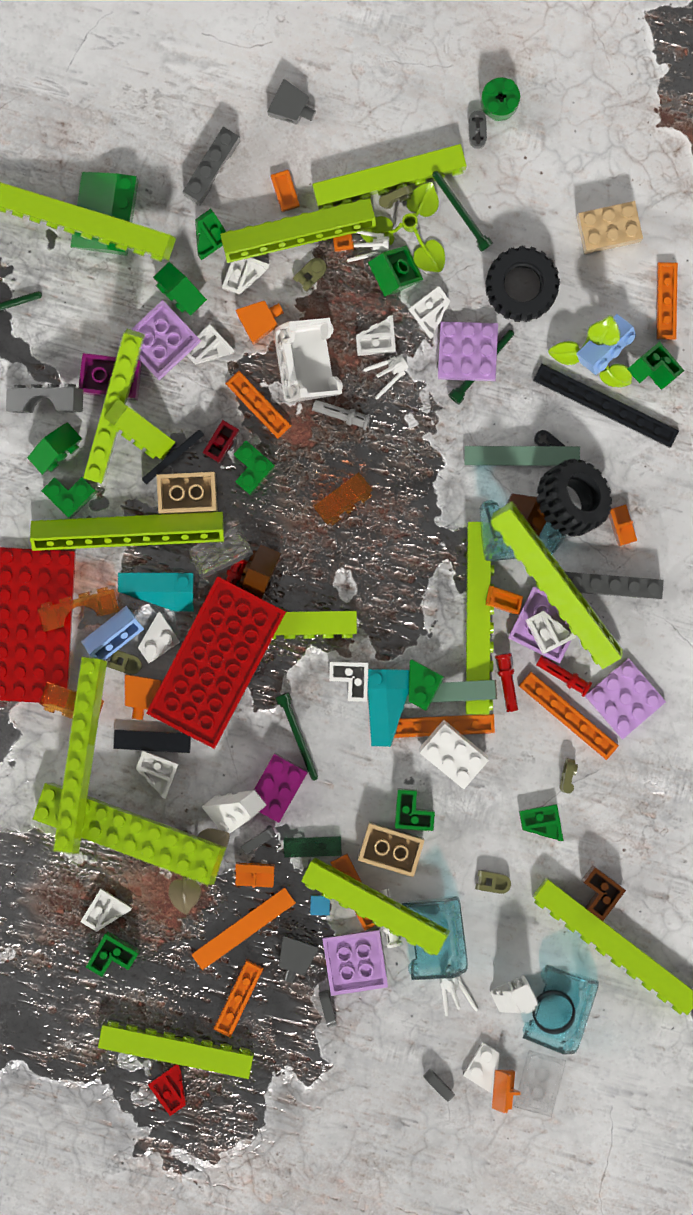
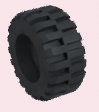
M512 247L508 251L499 254L497 259L492 262L485 282L486 296L488 295L490 305H493L495 311L498 314H502L503 318L507 320L509 318L513 319L514 322H529L532 319L541 317L551 308L559 292V272L557 267H554L553 260L551 258L548 259L543 251H536L534 247ZM516 267H527L533 270L540 279L539 293L530 301L519 302L512 299L506 293L504 287L505 277Z
M580 459L565 460L544 473V476L539 481L537 493L539 494L537 496V503H540L539 510L544 514L546 522H550L551 527L554 530L558 529L559 533L573 537L584 535L602 525L610 514V505L612 504L610 487L607 486V480L601 476L602 473L599 469H595L591 463L586 464V461ZM568 486L578 495L581 509L570 499Z

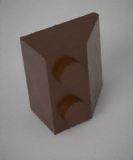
M511 494L506 504L512 501L539 537L546 524V520L544 519V514L539 510L540 503H537V497Z

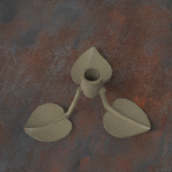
M208 828L201 831L197 837L227 847L230 834L226 831ZM183 876L182 881L174 880L171 882L168 894L173 905L182 913L188 914L198 902L201 888L195 880L187 879V877Z

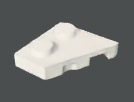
M437 286L408 309L429 339L434 336V332L450 300L442 289Z
M393 315L356 335L358 356L396 353Z
M544 611L525 620L542 654L576 638L573 633L562 627V624L553 620Z

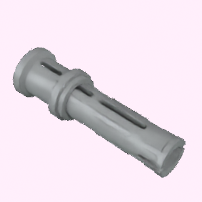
M315 399L312 411L346 421L350 426L353 424L362 427L365 431L371 417L369 413L365 415L356 412V409H343L318 401L317 399Z

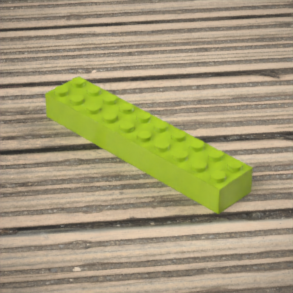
M54 783L44 784L32 818L33 820L57 828L62 786ZM87 796L81 838L206 885H213L215 883L227 847Z

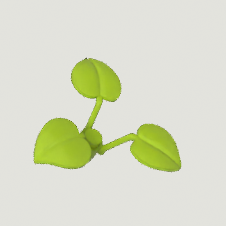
M429 182L414 189L413 194L410 195L411 199L406 202L408 210L416 213L404 215L402 223H399L395 229H393V223L389 218L385 216L375 217L376 228L365 231L384 233V236H389V246L394 242L393 233H396L400 228L403 227L407 232H414L421 245L414 252V262L417 267L424 271L441 272L445 265V252L442 245L436 240H429L424 245L417 230V216L419 214L423 217L432 216L439 207V199L432 182ZM360 234L367 243H373V239H376V237Z
M610 315L604 320L592 324L588 329V337L583 346L589 341L596 345L605 344L608 346L618 343L620 331L614 318ZM565 341L552 346L548 353L561 364L574 365L579 362L576 353L581 348H579L576 342ZM613 364L610 367L607 365L606 369L600 372V379L608 386L620 388L632 384V374L627 370L628 367L623 364Z

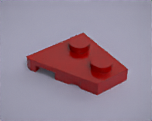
M173 1065L148 1084L169 1116L186 1105L180 1065Z

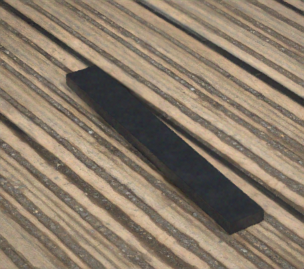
M544 364L540 365L533 382L668 448L672 447L679 430Z

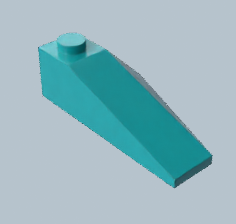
M118 573V592L175 612H194V573Z
M368 669L371 746L391 747L401 713H403L404 705L409 695V670Z

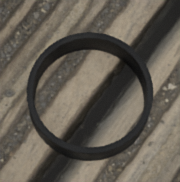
M548 990L536 998L537 1003L539 1004L547 996H562L572 1005L571 1019L561 1028L548 1029L537 1021L535 1016L536 1009L532 1011V1015L536 1025L542 1031L548 1034H560L572 1026L576 1015L572 999L566 993L559 990Z

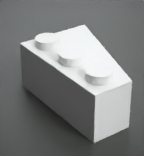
M255 790L238 792L237 794L227 793L224 796L220 794L215 795L202 808L216 824L218 830L226 831L230 834L256 815L266 804Z
M524 975L490 991L499 1012H525L527 1014L536 1009L535 1006L538 1005Z

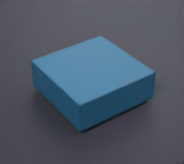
M311 895L310 915H330V899L325 898L323 895Z

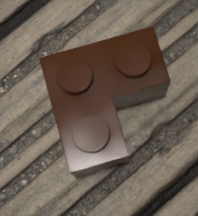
M260 544L257 551L253 550L249 559L252 562H247L243 573H246V576L242 575L239 582L241 589L262 599L281 553Z
M594 865L591 866L582 879L583 883L596 892L586 905V909L604 921L626 890Z

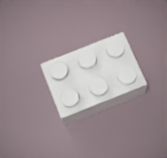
M445 720L439 724L419 748L421 755L463 789L467 787L489 761L488 756Z

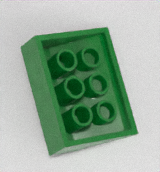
M82 172L77 206L132 223L139 180L137 176L118 173ZM75 232L74 235L72 234L70 246L71 248L124 256L128 255L129 249L127 248L126 251L118 249L114 243L109 245L102 244L94 237H92V240L81 237V233Z

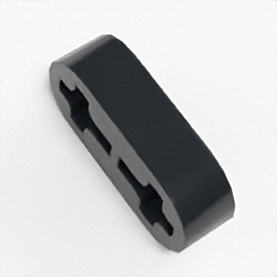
M540 430L534 436V442L537 446H565L546 430ZM538 435H547L546 440L550 444L547 445L545 442L539 443L540 438Z

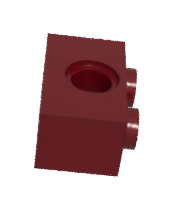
M222 420L204 449L203 454L221 464L240 430Z

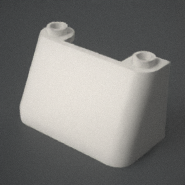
M330 318L289 321L275 328L274 340L283 395L287 403L342 394V381L337 376H332L326 340L333 334V325Z

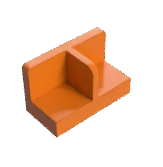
M627 505L611 508L609 518L618 547L637 541Z
M237 862L235 867V885L252 886V888H272L274 886L275 864Z
M495 1070L492 1109L508 1113V1110L512 1109L513 1095H521L520 1091L514 1089V1070Z

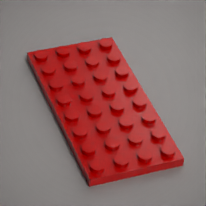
M0 547V701L68 704L76 551H32V549Z
M217 576L146 714L215 749L286 612Z

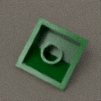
M407 245L383 252L368 262L384 297L395 294L423 280Z

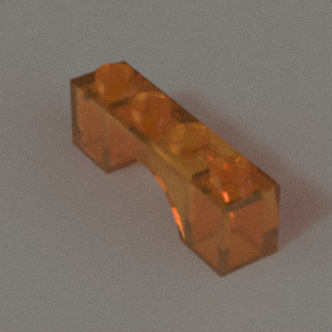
M107 586L96 589L97 593L92 595L88 591L78 594L79 598L71 600L70 596L59 599L60 603L55 605L52 602L41 604V608L37 609L43 632L64 627L67 614L78 606L89 607L98 616L119 612L114 589L108 590Z

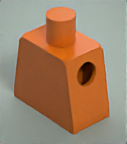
M265 300L235 310L253 345L278 327L274 318L284 314L279 303L269 308Z
M125 675V706L133 707L132 719L143 720L144 710H148L163 680Z

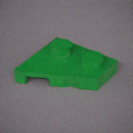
M209 209L195 219L197 253L201 260L223 246L220 234L225 233L226 230L212 209Z
M411 659L409 669V702L427 711L445 676Z
M557 804L519 811L523 831L564 841Z

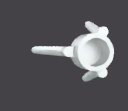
M369 231L356 232L357 234L376 237V239H373V243H355L354 247H373V250L377 251L348 258L347 262L361 260L389 251V236H384V233Z
M401 355L363 369L366 372L389 364V367L378 373L376 377L379 378L390 371L394 375L397 373L375 396V399L380 398L400 377L405 375L404 371L408 369V365Z
M456 973L441 978L440 986L442 988L445 1016H448L446 989L452 993L457 1009H461L455 991L459 989L458 985L474 1010L478 1011L460 976L457 977Z

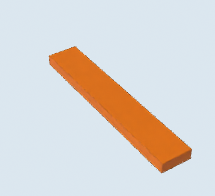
M531 671L518 685L604 759L607 760L619 746Z
M494 714L400 718L394 738L430 736L443 720L448 722L462 735L495 733Z
M284 887L191 954L202 970L296 904L295 900Z

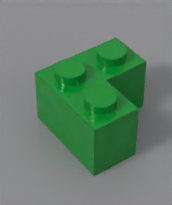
M170 262L153 277L157 282L155 286L169 300H175L177 302L175 306L182 313L186 311L191 316L207 300L191 281Z
M658 342L627 369L639 384L650 376L661 390L685 371L661 342Z
M66 422L43 437L27 458L42 475L47 471L53 472L59 466L58 462L67 457V453L73 454L79 449L78 444L82 437Z
M245 440L233 455L247 469L235 482L251 496L274 470L275 465Z
M54 477L41 490L70 519L98 492L83 477L69 490Z
M397 788L395 828L434 831L435 811L416 809L417 790Z
M107 931L86 968L103 977L112 961L129 970L141 950Z

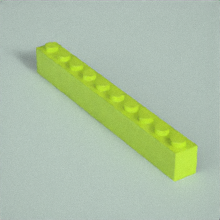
M0 182V212L6 213V210L11 211L13 216L22 219L23 216H27L29 221L37 224L43 221L46 222L48 227L57 229L59 226L64 228V232L73 235L75 232L81 233V237L92 240V237L98 239V242L105 245L114 243L118 249L126 251L127 248L133 249V253L144 256L146 253L151 255L150 258L162 262V259L168 261L170 259L176 240L170 234Z
M511 501L495 511L491 518L492 527L495 531L501 533L504 543L513 549L516 559L522 561L527 574L534 577L537 587L546 593L549 603L552 606L555 605L561 619L567 621L573 635H577L582 647L591 653L594 663L596 665L599 664L604 669L620 660L623 649L514 503Z
M223 512L37 520L31 521L30 542L32 551L224 542Z
M467 522L466 681L490 680V672H493V661H490V653L494 652V642L490 641V634H494V622H490V614H494V608L485 605L489 586H494V584H491V576H494V565H491V557H494L495 547L491 545V538L495 537V530L491 526V522ZM493 699L465 701V714L489 715V710H493Z
M82 657L53 851L79 854L107 661L87 657Z
M546 878L533 894V898L536 899L534 901L536 905L542 909L544 907L551 911L549 914L554 919L559 921L561 918L566 922L564 925L573 933L575 930L578 931L583 941L587 944L592 942L597 946L595 948L596 951L603 956L608 954L612 958L610 961L619 968L621 965L627 969L626 973L634 980L638 977L643 981L641 983L643 987L649 991L655 990L658 993L656 996L664 1003L668 1000L673 1004L671 1007L680 1015L685 1013L688 1016L693 1009V989L604 921L588 911L549 879Z

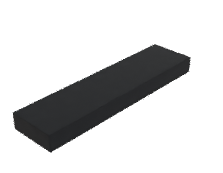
M201 430L196 431L142 478V481L147 485L203 437L204 433Z
M115 729L113 749L190 753L191 737L184 733Z

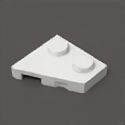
M254 258L231 262L222 289L241 295L269 269L270 264Z
M209 324L197 335L201 342L186 356L195 365L231 355L235 353V350Z
M159 612L138 649L149 664L181 642L162 613Z
M142 751L136 770L144 776L162 798L166 799L179 764Z
M101 888L81 922L97 932L131 911L133 907Z
M483 1042L463 1073V1076L493 1094L495 1070L499 1068L500 1052Z

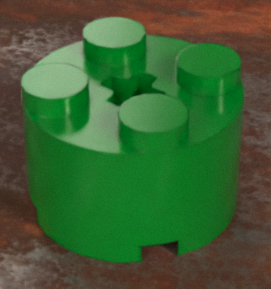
M504 77L489 81L485 85L481 96L483 112L496 121L509 119L516 112L520 102L518 86L512 79ZM498 96H501V98L504 99L503 102H500V100L497 99Z

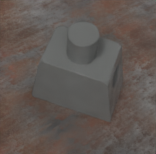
M283 79L267 112L268 116L298 124L301 117L312 121L316 110L307 106L309 97Z
M284 934L279 967L286 969L283 980L294 983L297 973L305 975L318 951L319 945Z

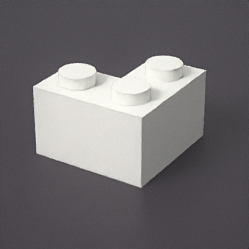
M330 662L329 681L348 682V701L367 702L368 663Z

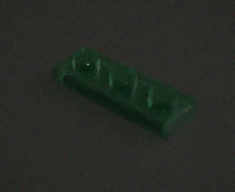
M341 836L284 838V858L342 856Z

